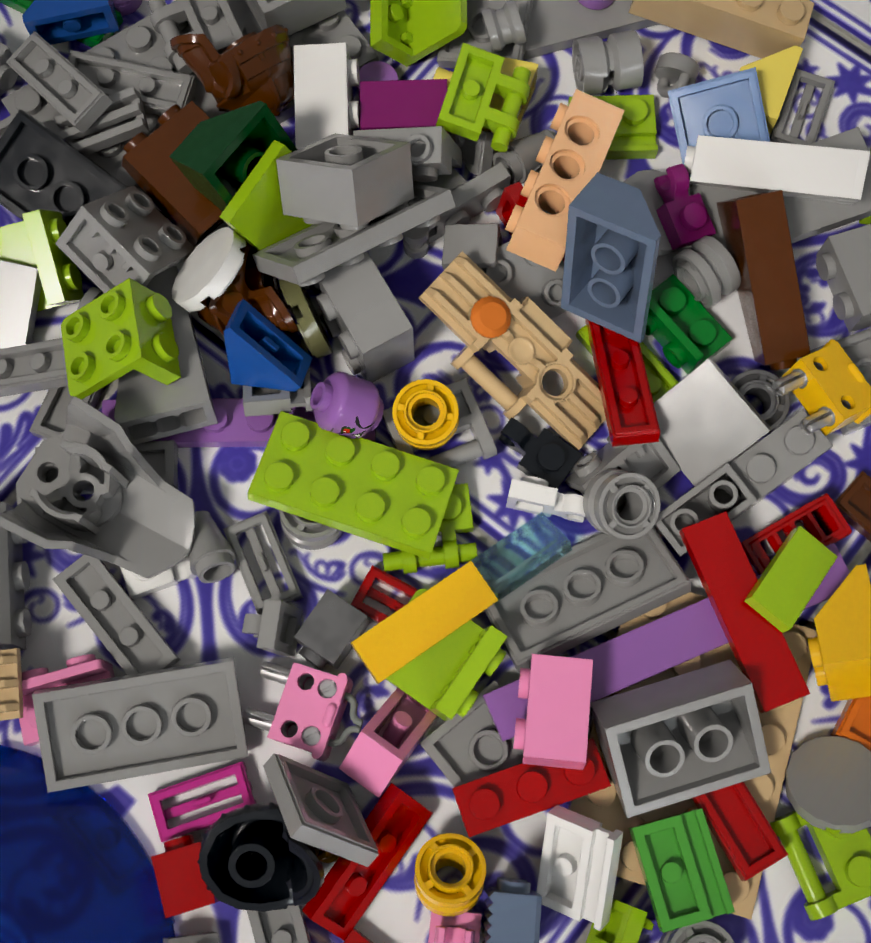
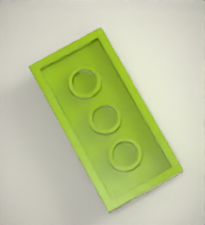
M280 411L248 490V500L430 560L459 470L362 437L352 439L321 429L316 422Z

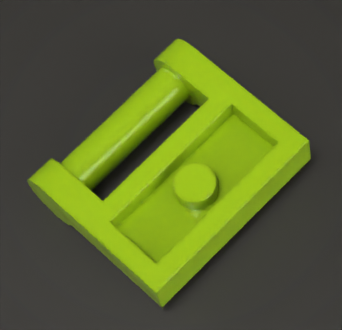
M795 810L775 818L770 823L773 831L779 837L784 849L788 853L787 857L807 900L804 908L810 921L832 915L841 908L871 896V836L867 828L855 833H840V830L826 828L825 831L812 826L797 814ZM807 825L836 890L825 893L797 831L800 827Z

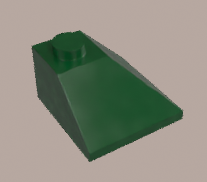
M257 101L199 122L169 157L193 187L223 212L274 140L286 145L291 152L298 149L267 104Z

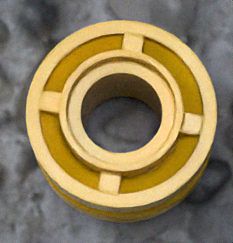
M430 379L416 380L403 387L394 400L392 408L393 421L400 437L408 445L420 450H433L448 443L455 435L459 425L458 403L452 391L444 384ZM427 404L436 407L440 414L437 421L432 425L422 426L413 420L414 412L418 407Z
M455 833L440 834L428 840L420 849L415 862L414 886L421 903L435 914L450 917L466 913L480 899L486 877V862L480 848L469 838ZM452 866L462 873L463 878L457 883L450 884L440 880L436 873L443 867Z

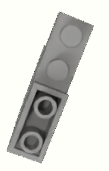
M804 409L732 462L726 463L659 513L655 525L679 557L688 552L679 534L682 528L723 512H727L732 522L833 447L820 429L808 435L803 433L810 426L808 425L800 429V421L808 417Z

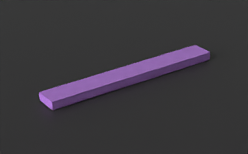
M835 543L826 547L838 557L804 610L830 599L850 573ZM705 598L576 654L572 658L593 660L591 703L729 642L709 598ZM519 680L482 696L502 742L514 737L516 718L526 719L528 699L518 698Z

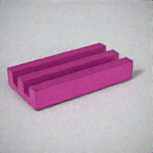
M241 761L149 793L148 797L161 842H167L209 827L221 817L222 813L226 814L245 805L257 804L253 797L251 782L248 780L245 762ZM236 775L237 785L166 810L163 808L162 801ZM240 794L244 803L169 829L167 822L169 819Z

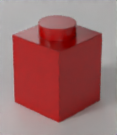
M193 834L164 842L165 852L151 857L165 919L219 902L211 891L207 890L206 884L201 877L200 866L197 861L199 860L202 841L195 843Z

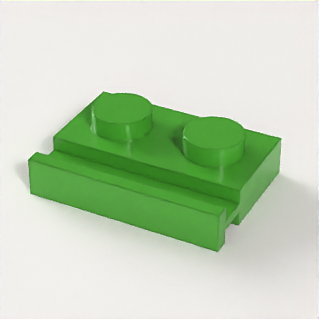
M697 808L629 828L660 932H668L713 919V917L735 912L703 808Z

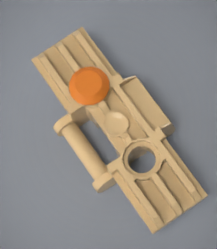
M463 251L418 297L423 304L466 344L450 364L457 370L462 368L505 409L503 415L509 420L511 417L514 418L528 404L577 451L580 450L606 420L599 384L572 358L574 355L568 350L573 340L528 296L523 297L519 301L516 298L511 299ZM483 348L489 353L496 350L519 371L515 379L522 386L520 393L516 396L474 353ZM547 371H555L563 379V390L558 396L548 394L543 388L542 380Z

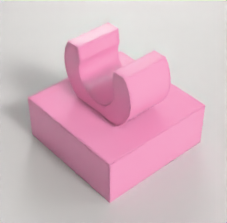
M467 911L458 916L448 917L431 912L428 943H479L482 913Z

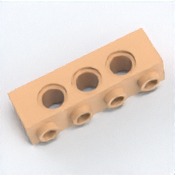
M578 89L575 90L569 106L560 103L550 126L551 129L557 131L554 139L549 136L545 137L535 160L543 164L540 172L531 169L520 195L528 198L525 207L516 204L505 230L513 233L507 246V251L556 272L565 255L569 205L596 173L600 172L625 110Z

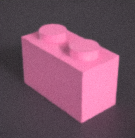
M532 654L530 669L520 668L518 698L528 699L526 719L516 718L513 749L523 750L522 764L576 770L584 769L587 759L593 671L592 659Z

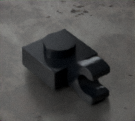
M512 417L502 429L499 437L503 444L523 456L518 463L517 469L527 476L544 479L549 482L548 487L557 489L582 455V453L546 428L543 429L537 438L534 437L528 428Z

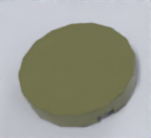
M278 280L287 305H290L298 323L297 327L312 355L319 359L333 353L326 332L305 287L285 280Z

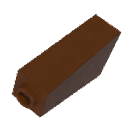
M783 191L762 192L717 202L726 246L735 260L741 276V284L737 291L754 360L765 366L769 365L770 370L791 368L797 362V358H802L811 354Z

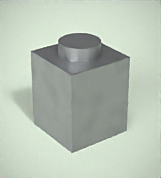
M327 589L294 636L297 642L303 646L298 654L321 670L326 663L338 669L353 648L350 643L361 636L370 622L367 615Z

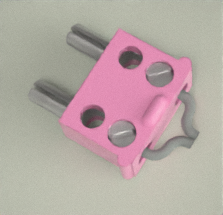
M268 661L263 662L261 667L287 675L288 678L261 669L259 672L260 677L284 684L285 688L275 715L248 707L244 712L270 721L272 725L243 716V723L269 731L267 738L311 752L312 757L319 761H326L330 756L332 747L344 744L351 733H360L363 720L357 716V700L351 695L354 684L348 675L340 673L336 676L293 662L291 669ZM314 678L313 686L305 690L304 684L306 680ZM349 701L350 718L356 725L347 727L340 738L335 740L347 702ZM297 724V733L293 737H289L288 730L290 726Z

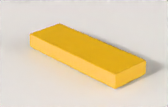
M469 561L350 644L376 683L379 684L498 601V598L474 563Z

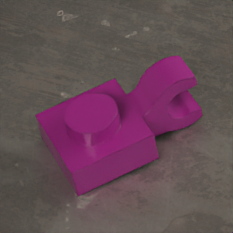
M683 164L668 167L666 175L654 179L656 190L665 203L656 212L672 250L692 245L704 236L712 237L716 234L700 193L689 196L690 178Z

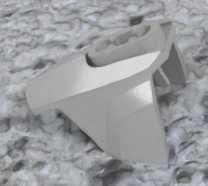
M72 397L68 404L64 432L42 441L16 482L17 506L13 510L0 513V527L45 549H68L115 564L148 579L172 568L191 552L196 530V512L193 499L165 482L130 442L122 426L77 397ZM51 469H58L57 478L47 483L45 480L47 472ZM83 489L88 492L94 490L93 496L86 501L80 495Z

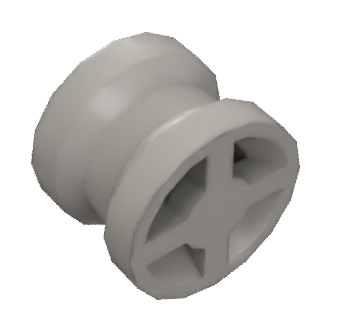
M515 0L507 1L503 8L495 11L490 8L481 11L494 54L501 52L507 44L515 43L521 45L527 43Z

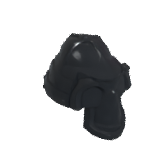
M273 802L269 804L245 805L226 814L222 813L221 817L206 832L201 834L202 843L199 860L197 861L200 866L201 877L206 884L207 890H210L217 900L234 908L264 912L287 909L288 906L303 905L317 895L324 883V870L318 858L320 849L290 838L279 806Z

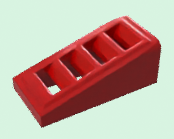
M829 494L821 495L741 542L747 557L759 575L764 572L771 562L760 543L767 540L776 554L783 544L777 533L783 531L788 536L791 530L796 528L795 523L799 521L806 531L824 546L832 543L836 544L852 533L851 527ZM813 513L815 514V516H816L817 519L819 520L820 524L822 525V527L824 528V530L826 531V533L828 534V536L825 535L824 531L822 530V528L820 527V525L818 524V522H817L816 519L814 518Z

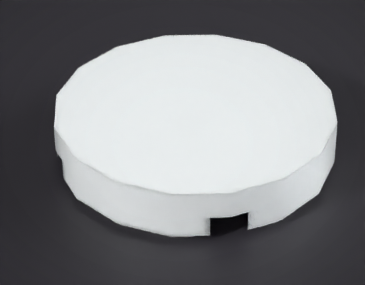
M229 227L220 228L207 236L193 250L179 270L172 287V299L188 312H195L204 309L205 306L200 302L208 296L213 300L221 296L235 279L243 264L245 253L240 248L246 247L245 239Z

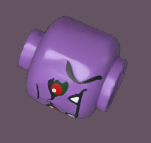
M335 372L329 375L324 382H319L314 387L310 398V406L314 409L315 421L321 429L352 439H358L365 436L368 432L374 431L383 415V400L375 384L344 372Z

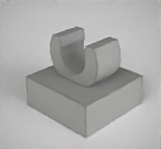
M264 599L262 615L245 614L242 633L254 634V637L258 638L257 648L277 655L295 657L298 642L294 636L300 629L303 610L284 601Z

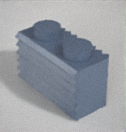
M497 877L496 887L490 886L485 890L488 898L484 902L488 908L484 911L487 919L483 921L485 930L482 932L484 937L482 943H539L542 896L535 890H530V882L523 879Z

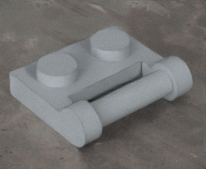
M466 378L446 385L452 391L458 403L459 425L455 434L471 429L475 440L427 459L454 468L481 456L486 460L498 455L494 440ZM422 405L415 410L413 420L419 425L429 426L437 421L440 412L432 405ZM393 407L383 410L382 418L395 449L415 455L413 451L418 449L408 445L400 437L392 416Z

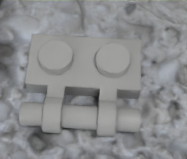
M149 0L148 2L152 12L150 16L155 31L162 35L165 41L164 52L167 59L176 66L179 73L189 75L193 72L184 60L179 57L178 53L171 50L170 40L180 35L177 28L180 23L188 21L192 32L186 34H205L219 54H222L229 45L243 37L227 0H178L168 5L165 0Z

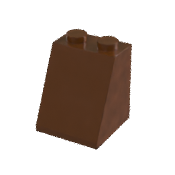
M191 101L182 109L178 104L170 107L157 120L161 126L149 136L142 131L133 137L123 148L127 154L123 156L122 167L152 199L162 213L168 216V220L185 233L187 240L195 247L224 221L219 217L222 211L193 187L169 157L199 122L210 119L205 112Z

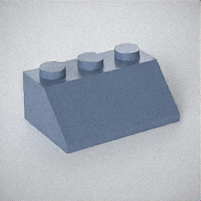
M597 172L570 203L561 298L562 309L639 343L645 338L661 234L640 189Z

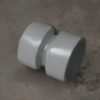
M632 30L613 33L609 35L605 42L599 36L575 39L572 46V65L576 88L589 95L605 93L608 86H612L616 91L641 87L644 76V62L641 42L637 32Z

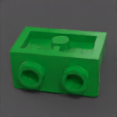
M672 274L652 290L645 334L648 336L652 335L663 347L662 350L666 359L674 367L682 368L689 374L707 358L711 357L712 359L726 348L733 338L699 301L694 300L695 297Z

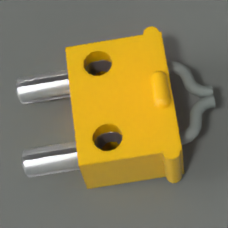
M834 339L827 342L821 349L800 358L782 375V378L773 382L772 385L773 391L779 389L775 393L778 396H783L793 391L810 416L800 421V429L810 425L803 431L807 435L820 429L827 436L852 422L860 424L871 415V386L866 381L868 373L865 372L863 367L858 368L838 341Z

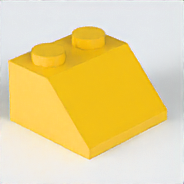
M866 564L856 565L815 616L814 622L817 637L807 638L817 685H828L831 702L871 696V583Z

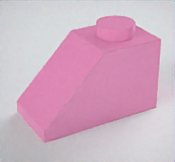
M397 688L361 730L339 769L379 798L408 760L437 718V715Z

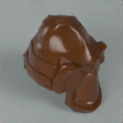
M276 24L258 33L256 31L251 32L229 45L222 54L217 52L205 34L179 35L170 40L171 50L178 53L179 57L196 74L206 92L213 95L219 111H232L257 101H262L267 104L274 116H279L280 111L294 99L293 57L289 45L288 29L284 28L283 25Z
M246 241V247L240 248L245 255L243 264L235 279L221 296L214 300L208 296L200 302L205 307L201 311H197L199 318L219 330L224 336L223 332L237 303L244 299L283 332L294 333L299 331L292 316L279 298L278 279L258 271L252 254L258 251Z

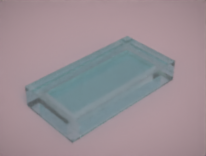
M541 512L471 561L494 592L498 601H500L569 553L572 547L570 540Z

